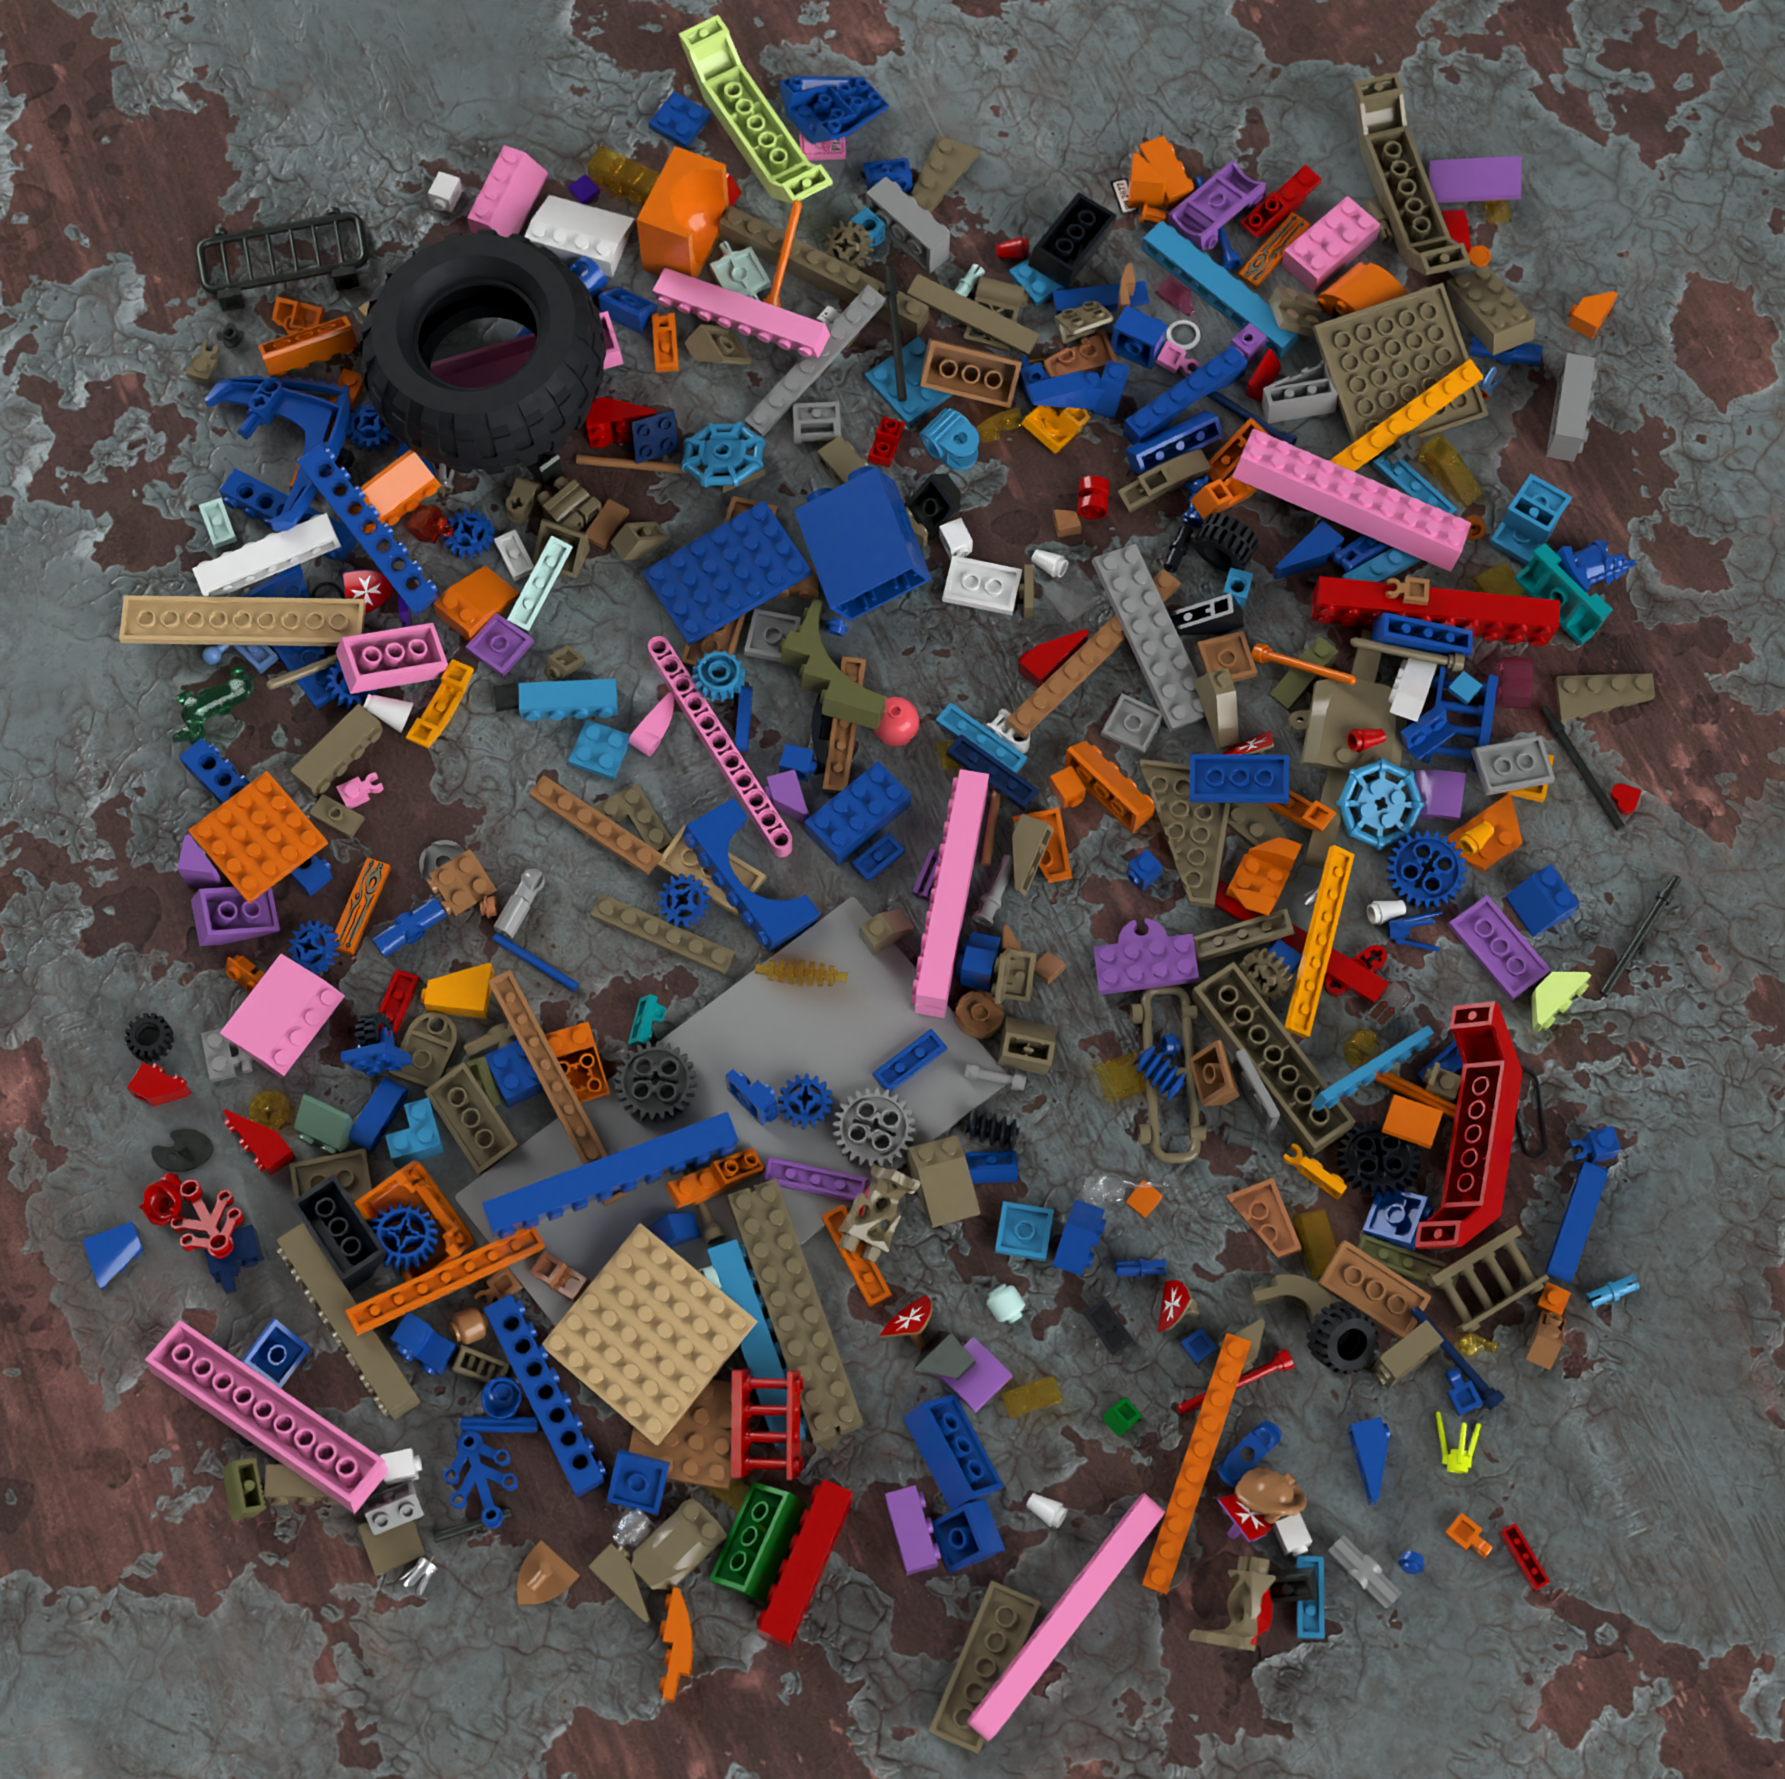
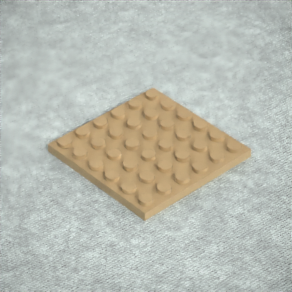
M639 1223L541 1345L658 1446L756 1325L758 1320L648 1228Z

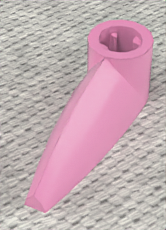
M669 692L654 707L629 738L628 743L648 757L655 752L670 724L674 709V696L672 693Z

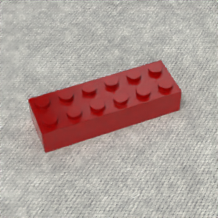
M824 1479L821 1486L816 1484L810 1497L811 1509L810 1511L805 1509L799 1524L802 1530L799 1535L794 1534L789 1546L790 1558L789 1560H783L778 1571L780 1579L778 1586L772 1585L767 1597L769 1600L767 1611L762 1609L756 1623L760 1638L790 1650L853 1503L852 1491Z

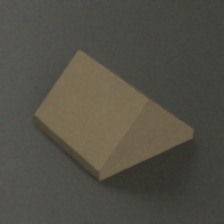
M542 519L532 563L537 564L552 535L573 546L560 573L576 579L590 551L588 535Z

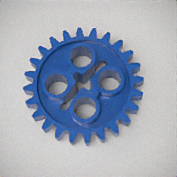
M1426 830L1422 837L1416 831L1414 839L1407 834L1405 837L1406 843L1399 840L1397 843L1399 849L1392 848L1391 850L1395 857L1390 856L1387 860L1392 865L1386 868V872L1393 873L1387 878L1388 882H1395L1391 890H1400L1397 898L1406 896V905L1411 901H1415V909L1418 908L1420 903H1423L1425 910L1428 909L1431 903L1435 909H1438L1439 901L1446 906L1448 904L1447 897L1455 900L1456 893L1454 891L1461 892L1463 889L1458 883L1463 884L1467 879L1461 875L1466 874L1468 868L1461 867L1467 860L1466 858H1459L1462 854V849L1454 850L1456 842L1446 843L1448 840L1447 835L1442 840L1439 839L1438 831L1434 834V837H1430L1429 830ZM1423 849L1427 851L1428 857L1420 858L1417 856L1416 850ZM1438 852L1439 855L1423 879V882L1419 888H1415V884L1420 878L1423 869L1426 868L1433 854ZM1444 861L1449 864L1450 869L1443 871L1438 867L1437 863ZM1407 869L1413 870L1416 877L1409 879L1404 875L1403 871ZM1433 882L1437 885L1438 889L1430 891L1426 888L1425 883Z

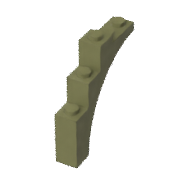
M813 599L810 608L806 607L804 610L803 624H798L796 632L790 630L786 639L782 638L778 650L779 653H782L781 663L800 669L799 678H802V689L821 694L819 703L823 704L822 714L878 730L885 713L887 697L870 691L852 681L829 658L819 633L822 601Z

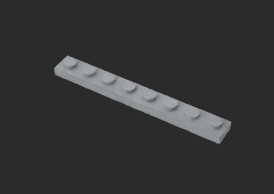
M867 285L828 328L831 335L819 358L802 356L748 415L745 423L764 437L886 303V298L870 285Z

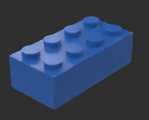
M877 761L805 821V833L839 866L911 806V794Z

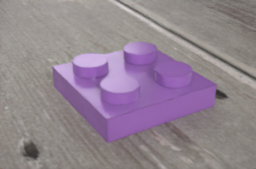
M495 613L465 648L468 653L504 678L534 644V640L501 615Z

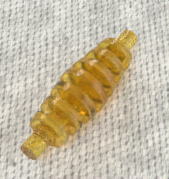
M790 959L789 967H786V960H780L779 966H775V960H770L767 965H755V974L766 975L770 981H774V976H778L779 983H783L784 977H788V985H793L794 978H797L798 987H803L804 978L808 979V987H813L814 979L818 980V987L824 985V980H828V986H833L836 981H848V972H839L832 965L829 966V971L825 970V964L823 963L819 964L818 970L815 969L816 964L814 961H810L809 969H807L805 959H800L798 968H796L795 959Z

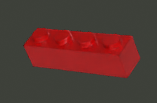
M1514 1523L1501 1530L1498 1534L1531 1590L1535 1592L1548 1585L1550 1580L1517 1524Z

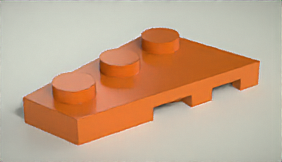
M1060 808L1025 814L1049 823L1054 829L1039 864V868L1047 882L1053 883L1073 879ZM1021 815L1011 817L1012 821L1015 823L1016 820L1020 819Z

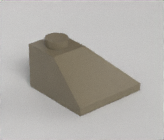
M700 324L684 343L689 350L690 356L695 361L751 365L753 363L731 327L726 329L721 326Z

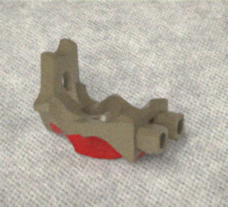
M873 1165L870 1186L864 1193L859 1192L856 1196L850 1212L838 1229V1232L843 1234L839 1248L854 1253L859 1242L865 1244L860 1257L871 1263L876 1262L881 1252L890 1251L891 1239L901 1217L896 1213L899 1199L906 1193L912 1195L921 1183L897 1170ZM880 1198H885L887 1201L883 1209L876 1208V1202ZM886 1219L887 1226L885 1230H882L880 1228L881 1221Z
M1239 1556L1237 1570H1228V1574L1235 1586L1227 1602L1231 1618L1230 1625L1221 1630L1193 1629L1189 1635V1640L1255 1651L1258 1637L1269 1629L1272 1618V1600L1269 1587L1276 1579L1274 1575H1268L1270 1560Z

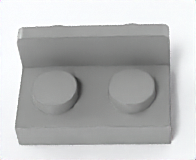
M412 1480L369 1496L363 1503L365 1516L374 1535L423 1516V1510Z

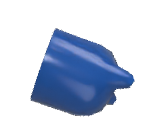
M582 256L569 267L587 286L592 298L608 284L603 271L589 257Z

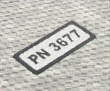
M1122 178L1110 181L1121 214L1139 211L1138 208L1127 207L1128 179Z

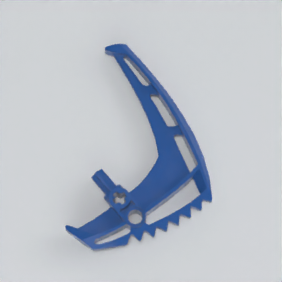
M287 374L280 379L275 375L267 379L261 375L228 378L218 382L205 398L208 407L221 402L249 407L246 412L247 419L237 431L246 440L252 436L259 425L271 423L276 416L291 421L305 432L303 456L320 444L324 450L329 448L337 458L349 426L351 402L348 385L338 387L337 382L327 385L325 379L314 382L313 377L302 380L300 375L290 379ZM294 390L319 392L338 398L335 404L325 399ZM334 417L336 421L329 441L325 442L331 419ZM299 467L297 477L281 514L270 520L273 531H288L293 528L319 492L301 467ZM331 468L324 469L321 472V477H328Z

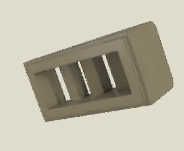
M461 1345L458 1348L450 1371L487 1384L491 1380L495 1365L500 1366L496 1377H506L510 1364ZM466 1354L470 1357L466 1367L462 1368L461 1365ZM475 1358L480 1359L476 1371L472 1372L471 1368ZM485 1362L490 1363V1365L488 1367L486 1375L483 1376L481 1375V1372L483 1370Z

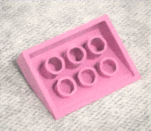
M280 954L219 1034L281 1079L345 995L322 978Z

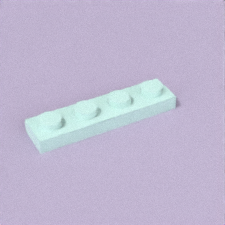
M551 535L507 619L510 623L529 632L573 546Z

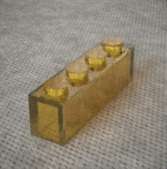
M602 145L599 146L587 164L588 177L594 183L602 184L610 188L614 193H621L629 197L633 202L643 205L660 173Z

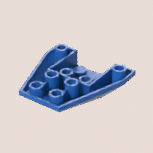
M796 76L780 80L779 83L786 116L811 144L849 136L889 108V104L864 77Z

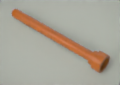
M798 200L794 201L770 295L767 294V297L763 300V302L781 308L782 304L779 293L802 208V203Z
M1257 643L1252 650L1253 661L1261 664L1272 661L1349 685L1356 683V677L1353 675L1275 653L1268 645Z

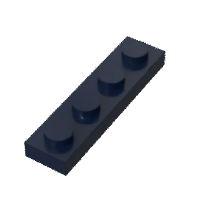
M962 734L946 751V755L966 770L989 774L988 786L1023 811L1039 793V789Z

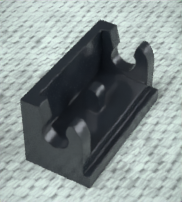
M1105 1298L1083 1312L1112 1356H1119L1126 1348H1132L1136 1345Z

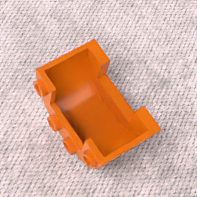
M1362 261L1354 265L1316 298L1322 312L1331 317L1334 314L1335 308L1341 315H1347L1407 295L1408 293L1388 271L1371 262L1365 265Z

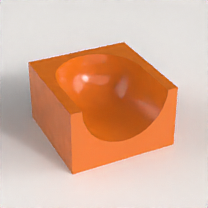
M674 146L637 218L642 268L644 271L660 276L664 268H668L698 279L720 236L719 221L729 208L726 164Z

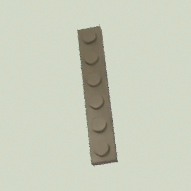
M602 893L590 913L592 919L723 976L726 975L736 955L733 950L674 926Z

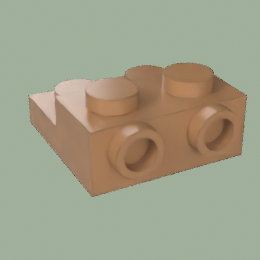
M471 849L428 874L430 879L427 881L428 886L434 894H440L443 899L440 902L443 909L448 915L452 913L454 917L482 901L485 895L489 896L497 891Z

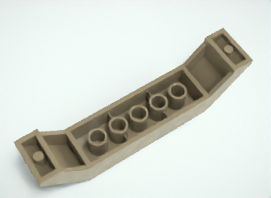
M1397 72L1354 82L1353 91L1360 152L1383 212L1388 217V225L1394 235V241L1403 264L1424 275L1470 265L1471 261L1464 243H1457L1449 235L1411 137L1406 120L1404 89Z

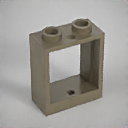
M1425 1320L1377 1359L1371 1368L1374 1372L1372 1373L1374 1379L1381 1386L1385 1385L1389 1389L1436 1352L1444 1339L1428 1320Z

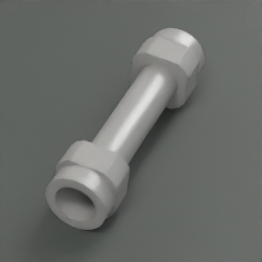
M967 1063L964 1078L972 1081H977V1078L1010 1085L1012 1090L1024 1091L1027 1076L1019 1073H1014V1076L981 1069L979 1064Z

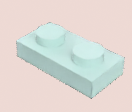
M222 498L199 505L214 549L237 541Z

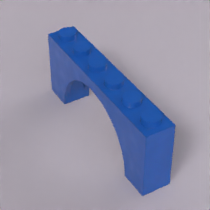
M732 798L687 824L682 837L685 845L697 855L699 864L711 874L714 884L726 894L728 903L740 913L742 922L752 929L757 942L769 952L814 925L820 912L806 894L791 900H771L751 892L737 879L729 862L728 846L734 834L744 827L748 816L737 801Z

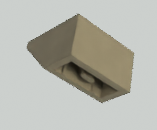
M1005 1017L997 1065L1046 1075L1052 1066L1055 1048V1027Z

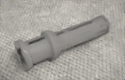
M1003 856L987 893L981 896V904L977 912H974L972 915V919L981 926L991 927L994 923L992 919L996 910L1000 909L1002 905V894L1014 870L1013 856Z

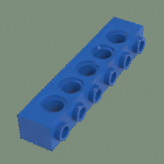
M234 468L219 490L223 503L231 509H240L247 517L261 520L270 529H272L270 520L281 514L289 497ZM252 495L250 498L244 499L245 496ZM272 505L268 509H263L265 506ZM308 507L297 523L301 524L308 521L312 516L317 514L323 515V513ZM329 517L341 547L324 553V556L332 561L336 559L344 563L358 541L346 525Z

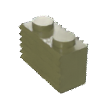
M256 1458L232 1461L222 1468L231 1519L233 1521L252 1518L266 1509L264 1505L266 1501L263 1500L265 1496L262 1495L263 1490H261L262 1485L259 1479L261 1475L258 1474Z

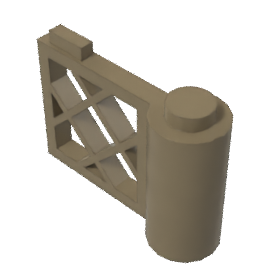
M981 276L974 302L987 306L998 314L1004 311L1013 313L1012 320L1017 322L1021 307L1027 305L1029 293L1026 292V287ZM966 327L963 341L1008 352L1009 346L995 342L993 338L985 334L980 337L971 336L972 328Z

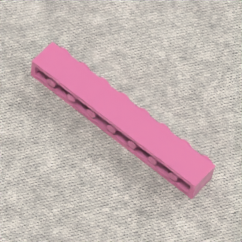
M664 268L653 289L657 302L664 307L669 308L672 306L684 314H695L703 321L709 322L711 320L717 322L723 328L729 329L731 327L737 329L743 335L749 336L751 334L757 336L759 340L765 343L771 341L785 350H796L805 357L813 356L819 358L831 335L825 323L668 268Z

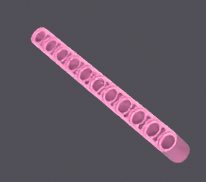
M662 636L653 637L648 643L649 658L669 691L673 694L674 699L771 852L777 857L788 856L792 851L790 831L705 698L702 697V693L695 690V683L692 682L690 674L669 641ZM656 649H664V650H665V651H663L662 653H655V652H654ZM670 667L676 668L674 672L666 671ZM681 686L688 687V689L685 691L678 690V688ZM693 705L701 706L698 710L690 709ZM705 724L713 725L710 729L702 728ZM717 743L725 744L723 748L714 747ZM730 762L737 763V766L729 768L726 765ZM743 781L750 783L747 787H741L738 785L740 782ZM753 801L762 802V804L757 807L751 805ZM767 820H772L775 822L771 826H765L763 824V822ZM778 840L787 841V843L783 846L775 844V842Z
M1145 1493L1133 1503L967 1720V1724L985 1740L990 1741L997 1734L1165 1513V1510Z

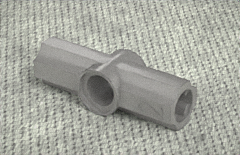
M1345 1535L1337 1540L1327 1551L1347 1572L1346 1574L1351 1582L1360 1590H1365L1384 1610L1402 1594L1382 1574L1381 1567L1370 1556L1363 1555Z

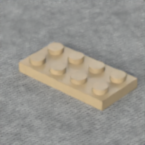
M684 825L662 854L657 867L679 880L681 873L685 875L686 879L690 874L695 876V881L699 878L702 879L703 884L701 887H709L710 890L705 894L712 897L711 901L739 917L740 913L728 903L726 894L714 884L708 870L699 864L697 855L685 845L682 837L686 827ZM728 852L729 862L737 879L751 892L756 893L765 881L766 875Z

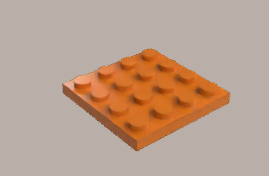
M268 771L264 772L188 829L192 838L248 904L328 844L325 837Z

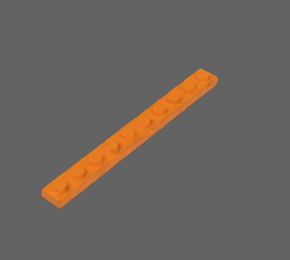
M1229 1333L1225 1335L1141 1586L1165 1595L1168 1593L1252 1341Z

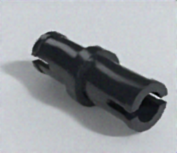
M1180 526L1174 542L1170 543V552L1163 565L1164 569L1168 572H1177L1182 557L1188 552L1187 546L1193 535V530L1190 527Z

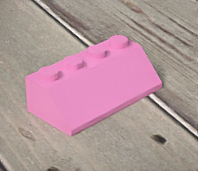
M504 145L467 217L470 233L477 234L478 230H496L497 234L503 237H509L513 233L519 234L548 176V172L525 152Z

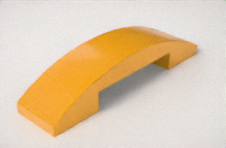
M454 659L451 660L441 677V685L422 717H417L406 736L407 740L427 749L436 741L456 711L471 680L474 668Z

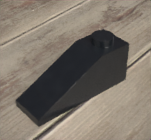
M1232 593L1168 613L1179 636L1223 634L1244 627L1242 607Z

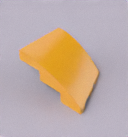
M1038 405L1035 410L1023 419L1021 424L1056 454L1081 430L1091 417L1086 409Z

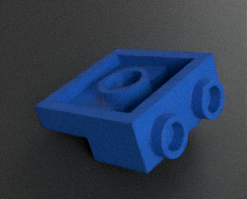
M734 1069L725 1075L727 1090L761 1126L766 1122L771 1123L778 1117L780 1112L777 1110L779 1104L774 1097L776 1093L767 1083L763 1085L757 1080L750 1086L751 1082L742 1072L738 1074Z
M1396 1189L1395 1196L1386 1191L1385 1198H1382L1380 1192H1377L1363 1232L1366 1235L1388 1240L1396 1246L1415 1251L1418 1222L1428 1220L1434 1214V1208L1431 1207L1432 1204L1428 1197L1407 1191L1402 1192Z

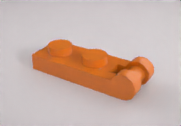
M675 312L664 316L652 314L656 373L679 371Z

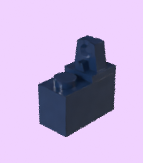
M252 1224L233 1231L231 1238L234 1242V1248L226 1257L214 1258L207 1249H204L210 1274L216 1283L222 1282L226 1294L237 1291L234 1277L239 1276V1267L250 1268L256 1266L258 1261L264 1260L257 1231Z

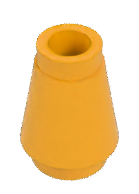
M1484 821L1482 824L1461 834V839L1458 841L1459 847L1468 855L1479 853L1494 833L1493 826L1489 822Z

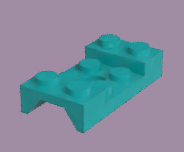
M1544 543L1532 552L1534 557L1515 576L1514 580L1532 598L1560 600L1559 625L1581 646L1593 637L1613 609L1597 593L1590 597L1558 566L1562 559ZM1558 593L1562 596L1563 600L1558 597Z

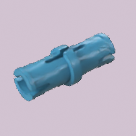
M1631 1274L1614 1283L1609 1281L1605 1283L1604 1287L1585 1293L1586 1301L1597 1298L1588 1303L1589 1307L1594 1309L1608 1301L1615 1302L1620 1299V1296L1639 1290L1638 1282L1627 1285L1636 1280V1277Z

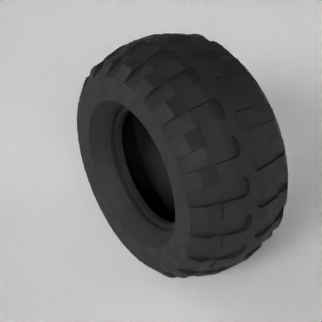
M478 230L475 235L462 236L461 232L445 235V240L431 246L425 243L412 251L413 256L405 263L397 262L386 273L385 284L381 287H376L370 298L367 316L363 320L359 341L361 353L360 372L370 402L375 412L382 419L385 427L395 438L403 444L405 443L412 451L433 464L443 463L452 468L453 471L469 474L473 469H483L487 474H499L505 472V467L519 463L522 468L538 462V456L550 450L554 453L567 443L569 433L573 429H580L587 419L592 402H595L604 375L603 363L606 357V343L600 315L584 282L556 254L544 246L538 248L534 243L530 242L529 238L513 233L509 237H503L497 234L496 230ZM494 317L512 320L528 328L537 337L533 352L524 366L510 378L495 385L482 388L459 387L439 379L430 371L433 355L441 341L457 327L473 320Z

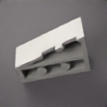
M1324 360L1311 369L1305 368L1301 370L1300 374L1292 378L1288 376L1263 389L1262 409L1268 424L1334 413L1336 411L1338 393L1329 378Z

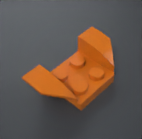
M1277 837L1249 849L1248 853L1244 854L1234 874L1226 896L1240 901L1245 909L1269 916L1273 912L1288 880L1302 844Z

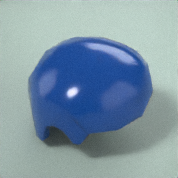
M505 1376L489 1380L481 1395L484 1411L490 1417L504 1419L514 1415L522 1399L519 1384L512 1378Z

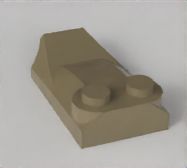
M691 1497L683 1502L678 1510L633 1552V1561L630 1567L652 1590L664 1589L670 1592L673 1587H676L711 1554L728 1535L719 1522L699 1502Z

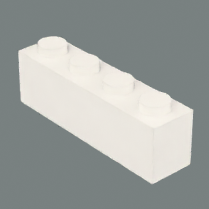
M1408 658V660L1403 659L1388 700L1389 703H1392L1390 713L1418 722L1437 667L1436 663Z

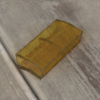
M1325 1209L1302 1213L1294 1218L1312 1280L1322 1277L1337 1251Z

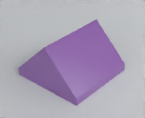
M190 834L185 835L177 869L187 887L203 889L225 887L218 872Z

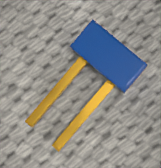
M1022 357L1020 359L1022 362L1021 368L1030 366L1031 362L1044 361V358L1028 360V357Z

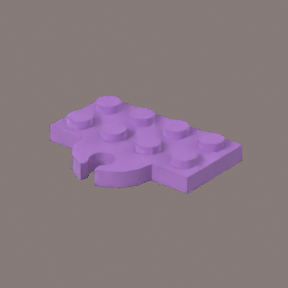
M1145 918L1144 923L1148 933L1144 936H1139L1135 933L1137 930L1136 920L1129 922L1121 930L1117 944L1094 946L1099 994L1199 982L1193 934L1168 937L1165 929L1158 922Z

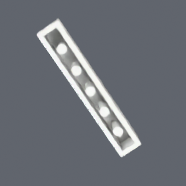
M327 513L323 515L317 514L306 522L296 523L288 531L268 534L260 541L249 542L242 548L235 551H227L214 560L203 561L197 567L192 568L204 597H221L339 548L341 544Z

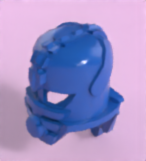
M1602 539L1587 544L1582 551L1573 552L1576 567L1585 568L1589 585L1601 580H1605L1606 584L1609 585L1610 582L1617 580L1626 573L1629 567L1632 568L1637 563L1634 559L1627 561L1624 554L1609 555L1607 553L1608 542Z

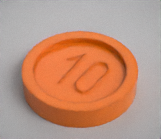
M1481 245L1473 246L1471 251L1468 252L1470 264L1475 267L1486 266L1491 258L1490 251Z

